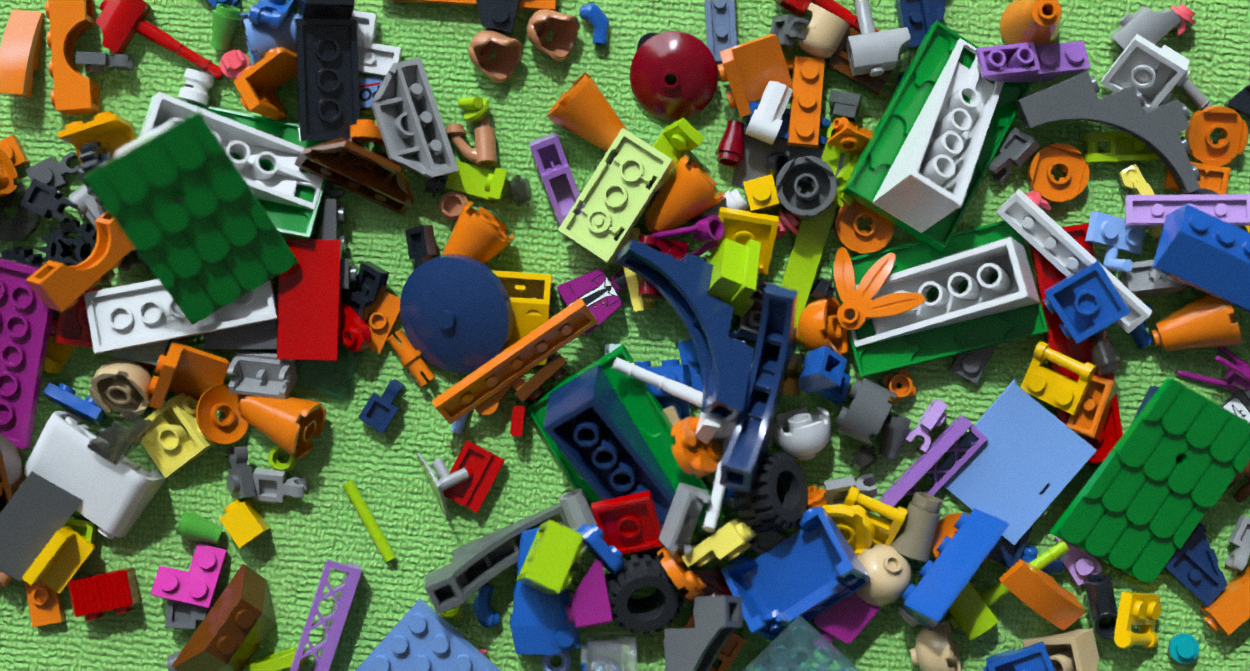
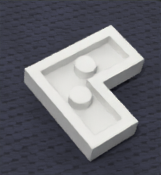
M353 10L351 19H357L358 73L385 77L394 63L401 62L402 49L400 47L374 44L378 20L377 14Z

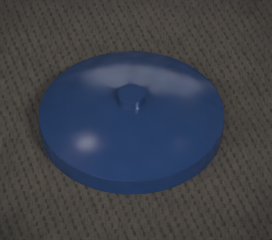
M441 255L417 267L408 277L403 287L400 299V315L405 334L415 350L419 349L422 354L421 356L430 364L449 372L469 373L477 370L503 352L508 345L513 329L511 301L500 279L483 263L464 255Z

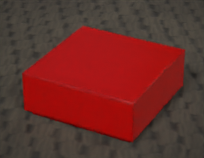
M515 405L513 407L510 430L512 436H524L526 406Z

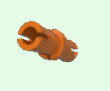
M400 329L395 332V335L401 344L398 343L393 334L386 341L389 342L401 358L400 364L403 368H408L419 384V387L422 388L427 385V382L421 373L425 375L429 382L435 379L436 376L420 357L422 354L419 349L415 350L403 330Z

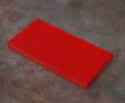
M284 239L299 263L286 272L279 274L277 359L339 361L342 240L308 239L305 241L301 239Z

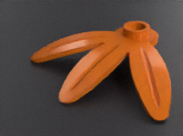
M845 247L837 250L833 272L836 289L843 302L837 312L838 322L843 328L856 330L864 325L867 317L893 316L912 310L924 303L925 297L923 294L912 292L893 293L872 300L885 284L893 269L896 259L894 253H888L876 261L866 272L856 290L855 271L851 257ZM853 309L855 311V317L852 320H849L847 318V313L849 310Z

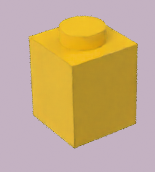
M772 174L743 182L750 212L761 213L780 208V201Z
M239 499L235 500L224 508L226 514L219 518L239 548L246 546L270 529L250 499L242 503Z

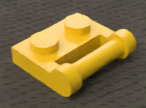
M1040 341L1034 349L1032 361L1020 388L1040 400L1075 415L1078 413L1095 374L1096 366L1088 362L1083 364L1051 349L1049 344ZM1045 359L1079 374L1078 382L1043 366Z
M851 486L842 505L853 506L857 504L892 519V521H888L869 512L866 515L872 521L875 528L872 545L885 544L890 546L908 510L900 506L894 508L859 493L860 489Z
M1121 592L1114 641L1117 646L1129 648L1133 645H1141L1144 648H1154L1158 645L1159 637L1155 632L1156 620L1161 614L1159 595ZM1132 624L1140 625L1139 633L1131 631Z

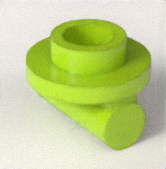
M464 97L458 100V106L460 109L465 110L463 118L467 122H478L488 114L489 102L486 98Z

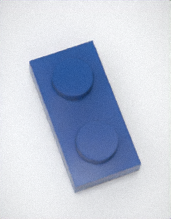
M49 382L43 391V394L49 401L100 427L107 418L103 409L92 398L86 397L83 400L75 396L76 391L65 384L60 383L59 386H56Z

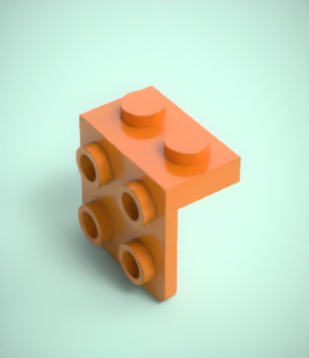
M770 34L720 51L722 64L717 65L722 82L729 81L731 91L726 92L731 109L738 108L740 117L752 114L749 103L761 99L769 80L782 83L789 88L792 87L790 74L777 35Z
M283 47L273 48L258 63L245 68L241 72V76L233 81L241 94L240 101L249 112H255L265 118L268 117L280 121L288 115L275 90L296 75V53Z
M172 341L167 356L161 354L156 365L155 372L160 373L159 377L153 375L147 392L153 394L149 406L161 410L168 390L178 394L185 393L186 396L199 400L206 390L223 384L230 362L225 358Z

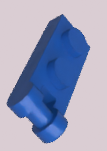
M259 0L256 5L251 7L249 22L255 24L267 23L270 25V28L280 30L294 10L296 0Z

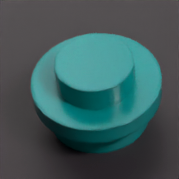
M1179 633L1171 638L1168 651L1175 661L1190 663L1199 654V644L1192 635Z

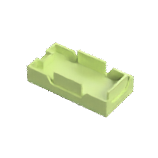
M622 128L558 230L607 263H613L618 252L627 241L630 230L635 226L654 193L662 186L676 161ZM614 157V159H613L614 161L612 162L611 165H610L609 163H607L608 161H610V160ZM653 177H658L651 189H647ZM583 202L587 203L584 208H582ZM623 227L625 230L619 237L618 241L615 240V237L619 233L620 229Z

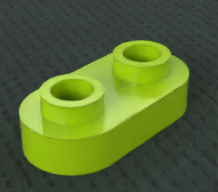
M297 646L251 660L246 664L248 671H278L285 668L286 671H289ZM308 656L300 660L298 669L304 666L303 662L308 659Z

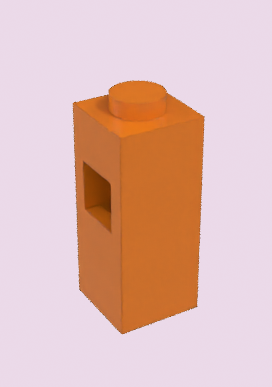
M1250 565L1227 584L1209 607L1202 605L1199 608L1205 615L1203 621L1213 632L1219 631L1230 635L1250 618Z

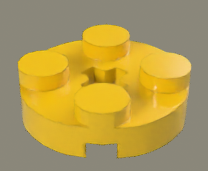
M842 504L822 506V508L826 509L857 556L866 548H870L875 536V528L872 521L866 516L867 511L863 507Z

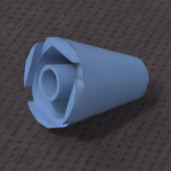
M250 12L240 14L242 26H245L246 29L244 36L252 65L262 60L264 55L273 48L283 47L296 53L295 19H300L298 13H291L280 30L270 28V25L267 23L255 24L249 22Z

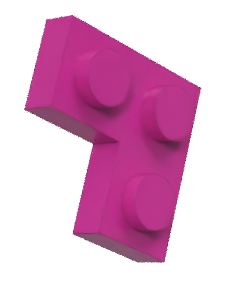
M197 543L189 572L159 565L150 595L211 610L228 551Z

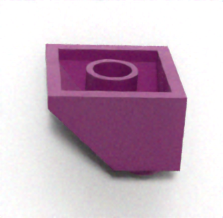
M602 560L594 562L569 598V604L565 605L567 623H573L574 630L607 626L613 621Z

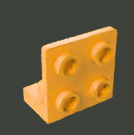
M112 112L97 114L94 116V120L90 122L76 121L65 125V130L57 132L59 139L75 146L79 162L81 161L79 155H81L79 148L84 144L93 141L101 142L102 148L105 147L107 153H111L114 157L118 149L137 139L133 124L116 114H112Z

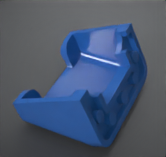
M821 506L804 512L803 518L799 523L802 529L758 558L753 559L740 555L730 560L729 565L721 570L733 596H742V615L751 633L769 640L780 639L870 582L871 578L864 565L826 509Z

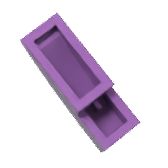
M555 132L528 143L557 220L561 226L580 194Z

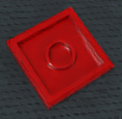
M650 490L591 504V511L596 525L605 535L603 541L608 546L613 545L622 555L665 546L659 540L662 525Z

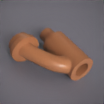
M484 117L478 121V128L474 130L475 149L471 148L464 141L463 138L466 137V131L462 124H449L446 126L448 139L452 140L453 144L466 159L480 167H491L497 164L495 129L490 127V118Z

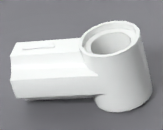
M769 80L761 97L757 110H754L745 134L773 145L782 124V115L793 90L782 83Z

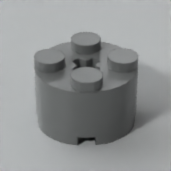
M804 156L788 161L781 168L776 180V190L780 204L785 212L799 220L815 221L828 213L833 207L837 197V182L831 167L825 161L815 156ZM811 183L813 192L802 194L800 186H807Z
M866 378L862 382L856 380L848 395L849 398L853 399L849 408L843 407L835 421V424L839 425L837 431L871 447L873 441L868 438L870 434L875 436L880 431L892 407V404L887 401L889 398L894 400L897 394Z

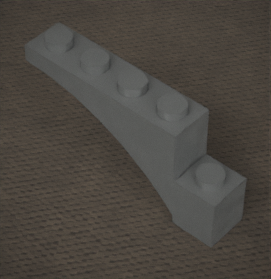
M561 504L553 505L454 549L453 563L426 574L425 590L437 615L465 603L466 599L486 582L518 561L522 531L540 527L541 524L548 520L570 528Z
M742 596L694 597L693 617L695 619V628L665 629L663 642L665 671H710L720 650L737 628L743 627Z

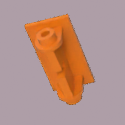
M845 117L836 118L832 124L833 129H835V135L829 138L827 143L852 155L857 154L860 157L873 132L863 127L858 130V125Z

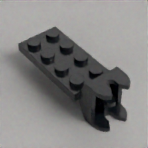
M296 0L297 12L300 19H295L299 141H330L340 137L351 139L350 126L355 125L357 120L360 119L357 19H351L355 0Z

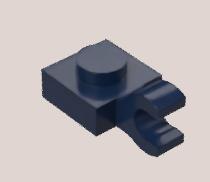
M394 379L390 381L382 396L373 392L358 418L381 433H385L401 408L393 402L405 385Z

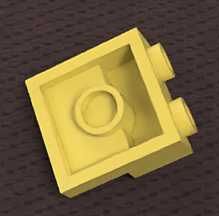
M185 393L169 399L162 405L161 410L157 409L132 429L165 478L172 476L191 460L199 457L216 444L208 440L200 431L196 420L198 403L194 398L186 396Z
M740 517L727 523L694 547L690 554L683 555L682 559L688 567L696 563L701 567L716 557L720 560L729 556L732 560L752 547L749 541L756 537L758 532L751 530V527L747 526L744 523V519Z

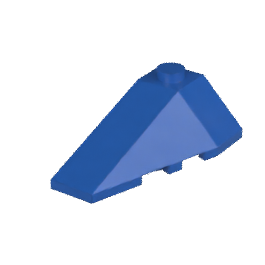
M539 527L521 532L517 577ZM517 581L513 594V614H511L510 628L516 654L555 655L580 648L581 643L578 629L574 630L573 623H567L565 605L569 604L570 598L568 588L565 590L561 589L559 593L548 595Z

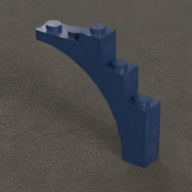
M631 239L618 252L616 263L638 274L655 287L672 305L688 330L701 366L703 384L701 412L727 423L743 412L754 348L743 344L740 340L728 337L734 306L723 302L717 297L708 295L714 265L688 253L679 261L672 255L659 252L648 247L643 242Z
M767 284L765 288L759 334L743 412L738 415L729 445L721 462L720 485L749 493L771 442L772 420L782 399L785 373L795 351L797 328L794 327L798 295L796 290Z

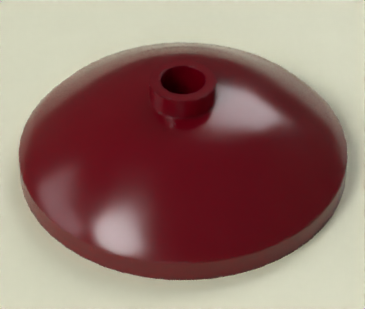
M682 31L662 32L649 38L635 53L630 67V85L638 103L655 117L670 121H678L683 117L688 119L700 113L712 100L718 85V67L713 53L699 38ZM668 74L676 76L677 81L675 84L667 82L666 76Z

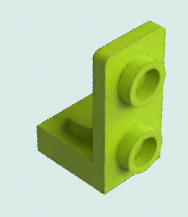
M683 117L665 127L652 147L676 161L677 164L681 156L698 147L704 137ZM654 176L650 183L653 185L658 177Z
M456 160L459 171L448 174L445 184L447 189L499 203L503 202L510 176L507 170L500 168L491 170Z

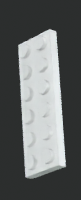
M158 279L84 293L94 353L97 354L278 319L271 279L193 325L185 317Z

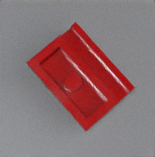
M466 440L450 474L465 467L470 478L442 491L443 495L478 513L506 459Z

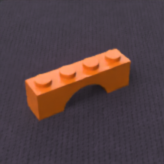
M48 0L45 3L46 16L50 19V31L47 32V42L49 48L52 49L49 73L54 80V90H51V103L56 111L64 115L101 113L99 83L84 77L78 71L73 56L74 47L80 35L87 29L95 26L94 1Z
M108 211L94 221L97 239L95 247L87 259L73 266H66L49 260L26 280L48 308L61 312L70 309L77 303V298L81 294L97 286L100 278L106 272L117 268L122 263L123 257L130 251L136 250Z

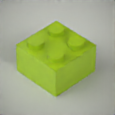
M552 520L541 524L516 581L548 595L559 593L561 589L565 590L572 577V572H569L570 566L574 560H579L585 544L581 543L584 535Z

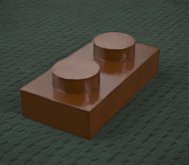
M558 353L519 388L515 395L522 402H525L527 399L533 402L545 391L541 387L549 379L555 382L567 371L563 366L568 362Z

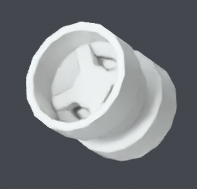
M186 68L184 74L185 86L180 89L178 98L207 106L210 98L208 90L213 86L215 77L201 71Z

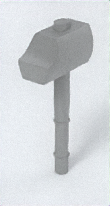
M855 0V9L861 35L849 36L847 39L846 48L852 76L868 73L870 76H879L884 74V71L895 69L898 57L907 52L911 40L908 28L875 32L868 0Z
M1142 6L1133 15L1130 12L1124 15L1118 21L1121 26L1109 38L1122 52L1136 34L1162 48L1158 41L1174 28L1181 19L1173 9L1165 8L1155 12ZM1188 77L1179 86L1198 107L1197 109L1203 110L1206 107L1213 106L1210 103V99H1207Z

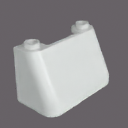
M55 411L47 421L23 469L26 475L25 478L32 471L82 499L76 511L99 526L98 531L109 539L125 537L166 478L156 470H152L150 473L146 469L141 468L142 464L132 462L89 432V427L85 424L78 425L82 418L70 411Z

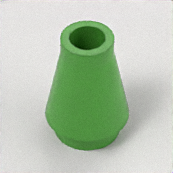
M218 3L216 9L212 10L211 46L222 50L229 49L230 42L241 22V10L239 8Z
M184 511L175 534L182 536L184 540L208 542L217 545L223 528L194 511L192 513Z

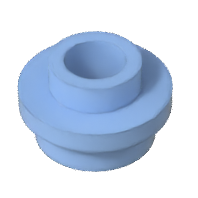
M568 651L542 656L544 671H568L570 669L571 656ZM553 656L561 657L562 663L559 666L552 664L551 658Z

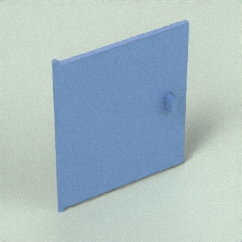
M1015 379L974 425L988 439L943 485L971 510H974V508L1010 524L1002 536L1013 545L1020 540L1097 451L1018 387ZM969 431L959 442L958 448L970 447L978 438ZM951 452L937 469H949L954 464V452ZM958 452V459H959L965 452ZM937 473V481L944 473Z

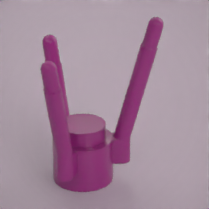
M716 214L697 216L688 221L696 223L694 226L661 231L649 235L660 239L693 233L697 241L706 243L690 254L699 257L709 249L719 246L718 240L724 235V225Z
M1225 346L1215 348L1234 363L1220 356H1216L1215 360L1227 368L1225 378L1228 381L1181 370L1176 372L1178 376L1224 387L1232 392H1235L1238 388L1245 392L1250 390L1249 363L1237 357Z

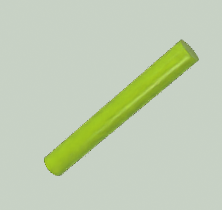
M353 479L343 484L344 490L385 562L395 558L396 555Z

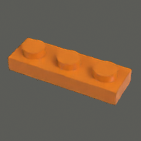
M795 56L791 88L793 91L790 101L787 137L788 146L817 148L825 59Z

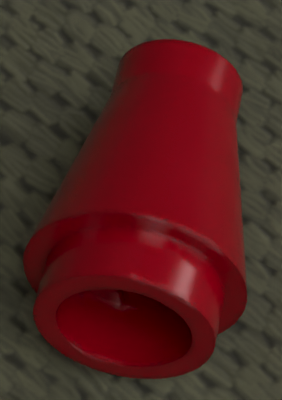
M735 120L727 122L726 130L715 152L718 163L737 167L740 165L741 160L744 159V123Z

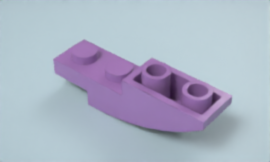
M1084 41L1035 46L1034 42L976 49L982 78L992 81H1052L1058 76L1085 73L1091 68Z

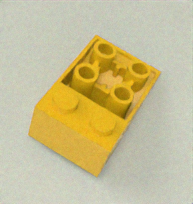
M491 270L504 285L513 309V329L505 350L550 319L552 275ZM547 358L537 365H546Z

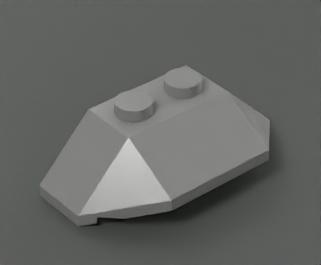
M421 58L394 63L370 103L389 160L430 179L458 172L459 169Z

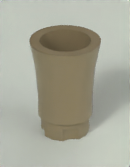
M915 492L912 502H909L906 517L890 546L898 553L920 561L930 560L932 542L941 516L940 510L943 501L925 492Z

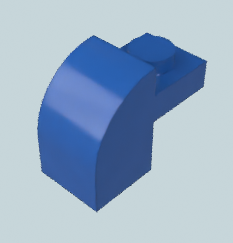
M827 346L809 350L805 355L798 381L800 388L806 393L817 392L836 405L845 403L851 376L844 372L847 359Z

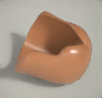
M549 9L539 10L529 19L527 37L535 48L549 55L554 61L561 62L569 56L575 46L580 23L575 15H566ZM552 27L555 31L552 40L544 41Z
M487 29L478 32L472 38L468 54L472 64L498 84L503 83L512 76L519 64L523 47L517 39L509 38L499 32ZM496 49V58L488 60L490 55Z

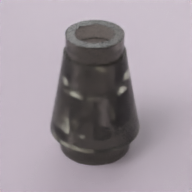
M1101 330L1088 337L1092 364L1096 366L1098 376L1111 374L1122 369L1120 362L1123 360L1105 330Z

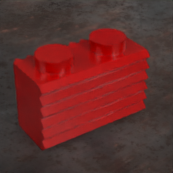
M134 567L68 581L74 617L84 616L85 621L103 617V611L114 610V615L132 611V605L141 601Z

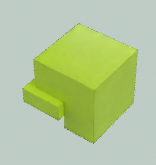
M725 238L706 261L714 265L708 295L717 297L723 302L734 306L733 314L743 317L753 306L754 300L749 299V297L756 291L761 242L750 239L745 245Z

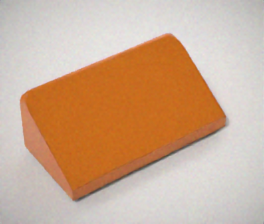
M1094 375L1078 413L1075 415L1070 414L1067 426L1076 433L1099 440L1118 389V384L1115 381Z

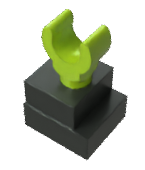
M831 89L829 106L834 108L833 119L845 117L849 121L856 123L861 104V95ZM832 125L828 128L827 139L831 138L833 132H835Z

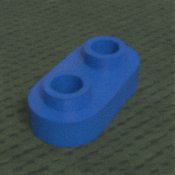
M583 523L576 530V532L584 535L581 542L585 544V547L597 560H602L603 567L610 573L616 575L624 567L621 561L624 556L613 545L608 546L603 541L605 535L595 524L592 523L588 526Z

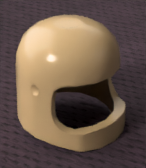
M810 3L806 12L812 19L809 25L801 30V34L807 35L806 40L797 39L800 48L807 54L825 59L835 54L849 24L831 12Z

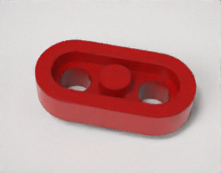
M342 302L340 305L339 341L349 351L366 350L371 343V330L349 304Z

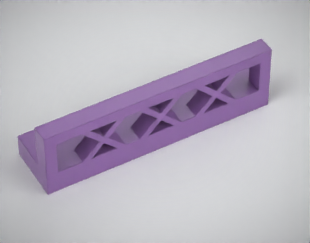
M960 414L929 446L926 453L923 452L878 500L896 508L894 505L904 495L914 496L915 492H925L934 495L988 438L966 417ZM967 429L978 438L970 447L958 448L957 440ZM945 452H954V464L949 469H937V461ZM958 452H965V453L958 459ZM933 473V486L929 490H916L918 480L924 474ZM937 473H944L937 481Z
M330 559L326 560L289 671H301L297 670L300 660L312 653L315 657L312 671H329L362 573L359 564L349 561L347 564ZM331 568L344 571L341 584L332 589L328 582ZM325 586H327L329 591L323 594ZM332 596L335 602L331 614L323 618L318 610L320 601ZM317 614L320 620L313 623L315 615ZM323 625L325 632L322 641L313 646L308 637L310 630ZM306 642H307V644H308V646L310 647V649L304 651V648H305V645H306Z

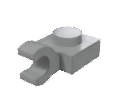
M256 468L253 473L255 489L253 500L283 503L286 495L304 497V490L308 489L307 477L299 476L286 479V471Z
M873 474L861 475L856 482L853 476L824 481L826 505L843 504L851 486L860 489L859 493L871 498L876 497L877 486L873 485Z
M1240 515L1228 540L1229 543L1235 545V548L1227 556L1225 565L1234 570L1239 569L1243 571L1250 555V518Z

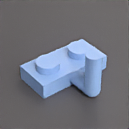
M1091 212L1085 241L1107 247L1103 266L1108 271H1130L1133 268L1132 261L1129 259H1117L1118 251L1141 254L1146 226H1125V219L1102 212Z

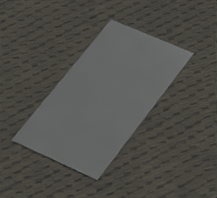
M744 132V159L735 168L732 185L744 187L743 182L770 175L765 170L764 164L767 160L766 157L771 153H786L790 160L804 156H815L821 159L824 148L788 146L787 140L775 138L773 145L746 135ZM845 153L840 155L835 178L843 166ZM773 176L776 187L777 176ZM809 183L807 186H800L802 189V194L811 192V183Z
M31 471L0 513V571L22 582V576L56 531L64 526L82 502V499Z

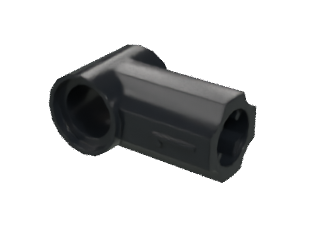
M1102 574L1090 575L1083 580L1090 611L1089 619L1100 637L1105 639L1114 638L1118 611L1110 575ZM1112 617L1109 623L1099 624L1102 618Z

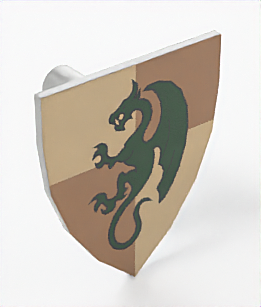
M419 452L415 453L447 519H450L442 491L469 479L466 468L464 467L450 474L443 459L438 458L432 462V466L439 477V480H437L424 457Z

